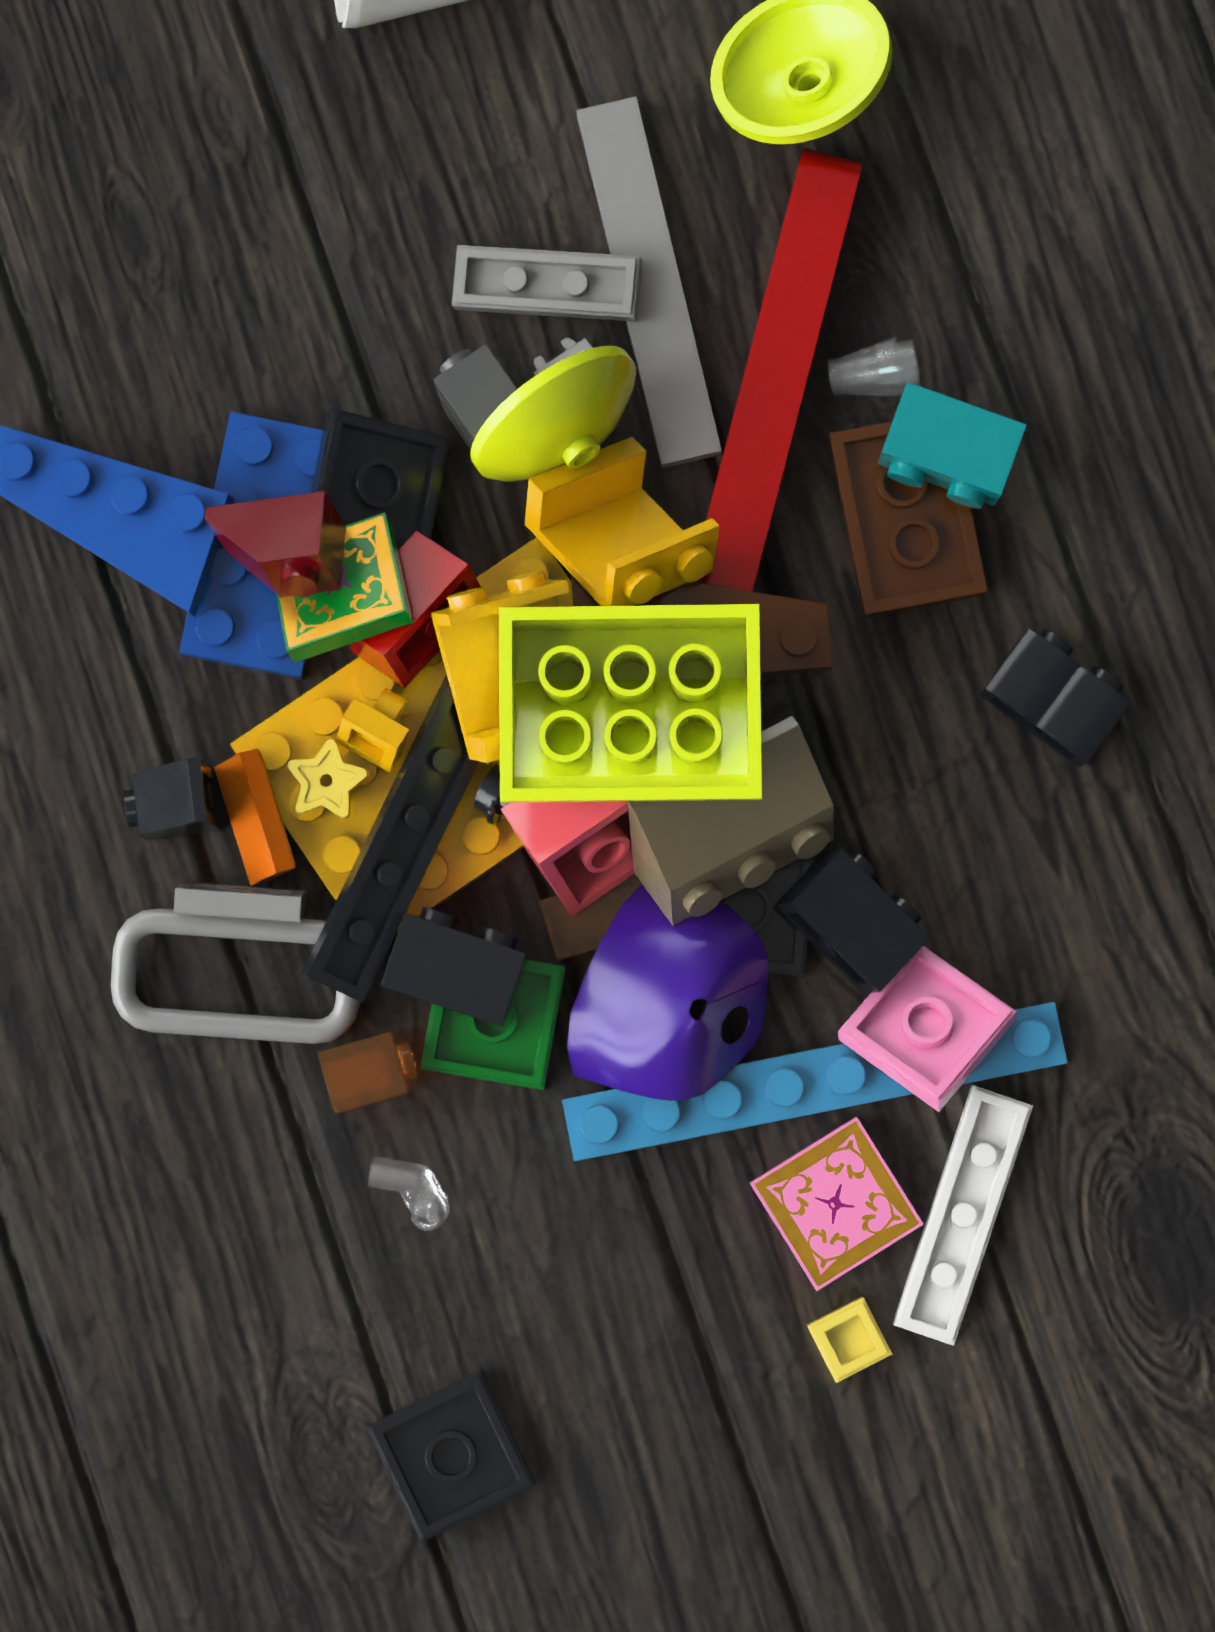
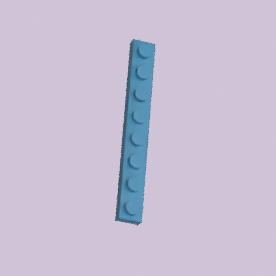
M1055 1002L1015 1009L1017 1011L1016 1021L963 1084L1067 1064ZM839 1044L738 1064L704 1095L688 1100L668 1101L612 1089L562 1099L573 1159L574 1161L911 1095L913 1093L845 1044Z

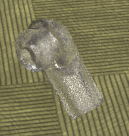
M373 1156L368 1187L400 1192L412 1213L411 1220L417 1228L424 1231L438 1229L449 1214V1197L433 1170L422 1164Z

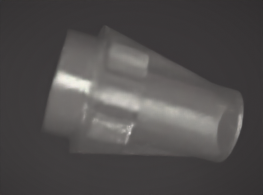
M894 336L841 358L828 360L833 396L847 394L901 397L907 382L921 386L913 339L898 341V337Z

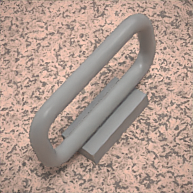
M182 882L175 888L174 909L142 910L128 918L118 930L113 946L111 971L113 1004L120 1016L133 1027L152 1033L307 1044L332 1042L346 1034L356 1021L360 1002L336 991L334 1009L328 1016L321 1019L153 1008L143 1004L137 997L136 972L138 948L143 938L150 934L162 933L316 944L326 921L304 919L307 909L308 890Z

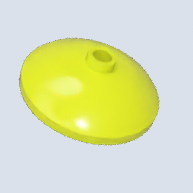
M767 0L744 15L722 40L711 68L710 82L714 101L725 121L734 130L759 142L795 144L823 137L851 122L876 98L887 79L891 67L893 52L891 36L882 15L868 0Z
M599 346L571 355L543 370L503 401L482 425L471 447L470 456L474 466L483 477L505 482L529 480L532 476L565 463L570 469L584 466L599 453L600 445L615 429L634 389L635 363L628 353L620 347Z

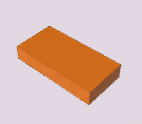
M257 748L240 752L214 767L250 886L271 881L294 869L296 863L261 751L259 752Z

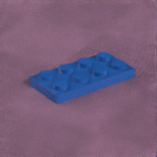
M230 411L214 490L232 496L235 499L233 504L311 493L323 430ZM220 543L196 616L187 612L179 653L186 657L303 680L307 659L294 663L286 650L276 593L232 558Z

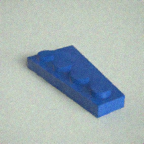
M0 426V496L188 613L196 616L220 545V541L205 520V509L207 507L233 504L235 499L232 496L52 440Z

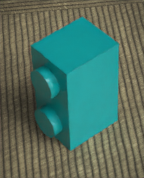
M907 382L877 464L889 468L887 476L902 484L921 488L924 481L948 489L946 497L963 506L981 509L983 503L995 506L1002 495L1026 424Z

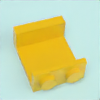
M633 437L600 449L599 453L590 462L580 468L570 469L565 463L532 476L528 480L525 526L600 606L641 605L653 597L683 584L698 581L705 575L713 572L720 525L711 518L682 530L642 489L646 450Z
M543 570L509 578L506 580L509 590L486 596L484 587L450 595L447 597L449 608L431 612L470 760L484 763L500 760L499 607H559L556 596L570 592L567 580L545 579Z

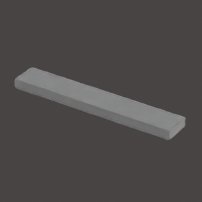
M637 97L577 110V119L609 253L614 255L640 256L643 260L637 322L626 321L661 469L721 455L722 449Z

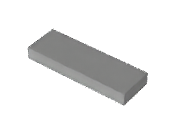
M457 245L452 307L455 310L637 322L643 260L640 256Z

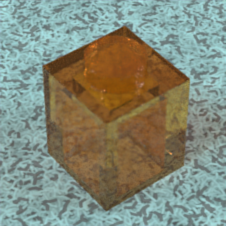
M391 1031L317 1052L334 1114H340L412 1093L408 1080L419 1077L409 1041L397 1043L395 1033Z

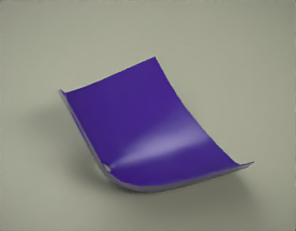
M641 884L621 905L602 938L586 971L572 1008L567 1049L573 1076L624 1092L668 1101L688 1100L698 1097L714 1087L747 1055L758 1041L762 1032L767 999L768 955L762 940L754 929L738 913L722 901L709 913L700 917L691 916L672 926L651 895ZM697 999L707 1000L706 1009L700 1016L701 1019L698 1021L694 1020L689 1012L693 1001ZM743 1006L748 1013L746 1029L738 1040L729 1044L725 1043L721 1037L723 1021L732 1009Z

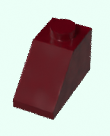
M325 491L207 507L205 509V520L226 552L279 597L293 596L303 598L312 596L315 593L341 589L346 526Z

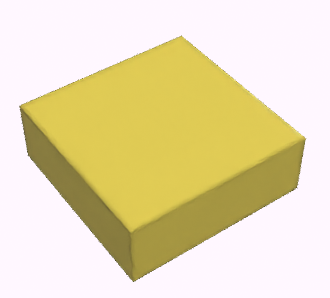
M863 1296L807 1324L836 1383L892 1355Z

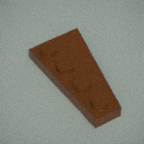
M571 575L573 606H600ZM691 582L655 596L644 604L634 605L759 604L760 676L832 670L833 667L828 607L824 603Z

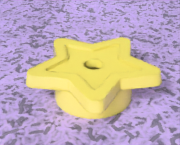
M328 739L314 759L290 760L287 764L288 769L301 785L295 807L296 812L299 814L325 807L340 818L347 819L350 816L351 791L369 776L367 769L343 761L338 744L334 739ZM324 775L332 777V784L328 787H324L320 783Z

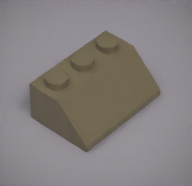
M793 716L761 732L762 800L628 801L634 874L672 926L691 916L700 917L709 913L726 897L745 887L754 888L763 884L775 871L799 858L809 859L817 855L829 842L833 841L834 805L801 728Z

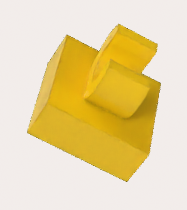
M388 688L383 690L373 708L354 698L342 716L336 742L390 773L403 753L410 730L399 723L404 713L401 711L405 707L407 699Z

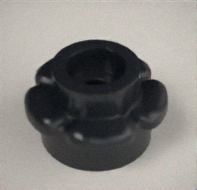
M495 765L487 773L474 800V809L486 815L487 823L491 825L499 824L506 819L500 809L509 804L500 803V765Z

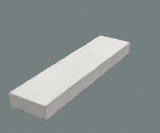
M971 1085L892 1323L894 1326L954 1346L1033 1105Z

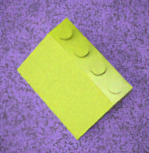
M759 604L499 607L500 803L762 800Z

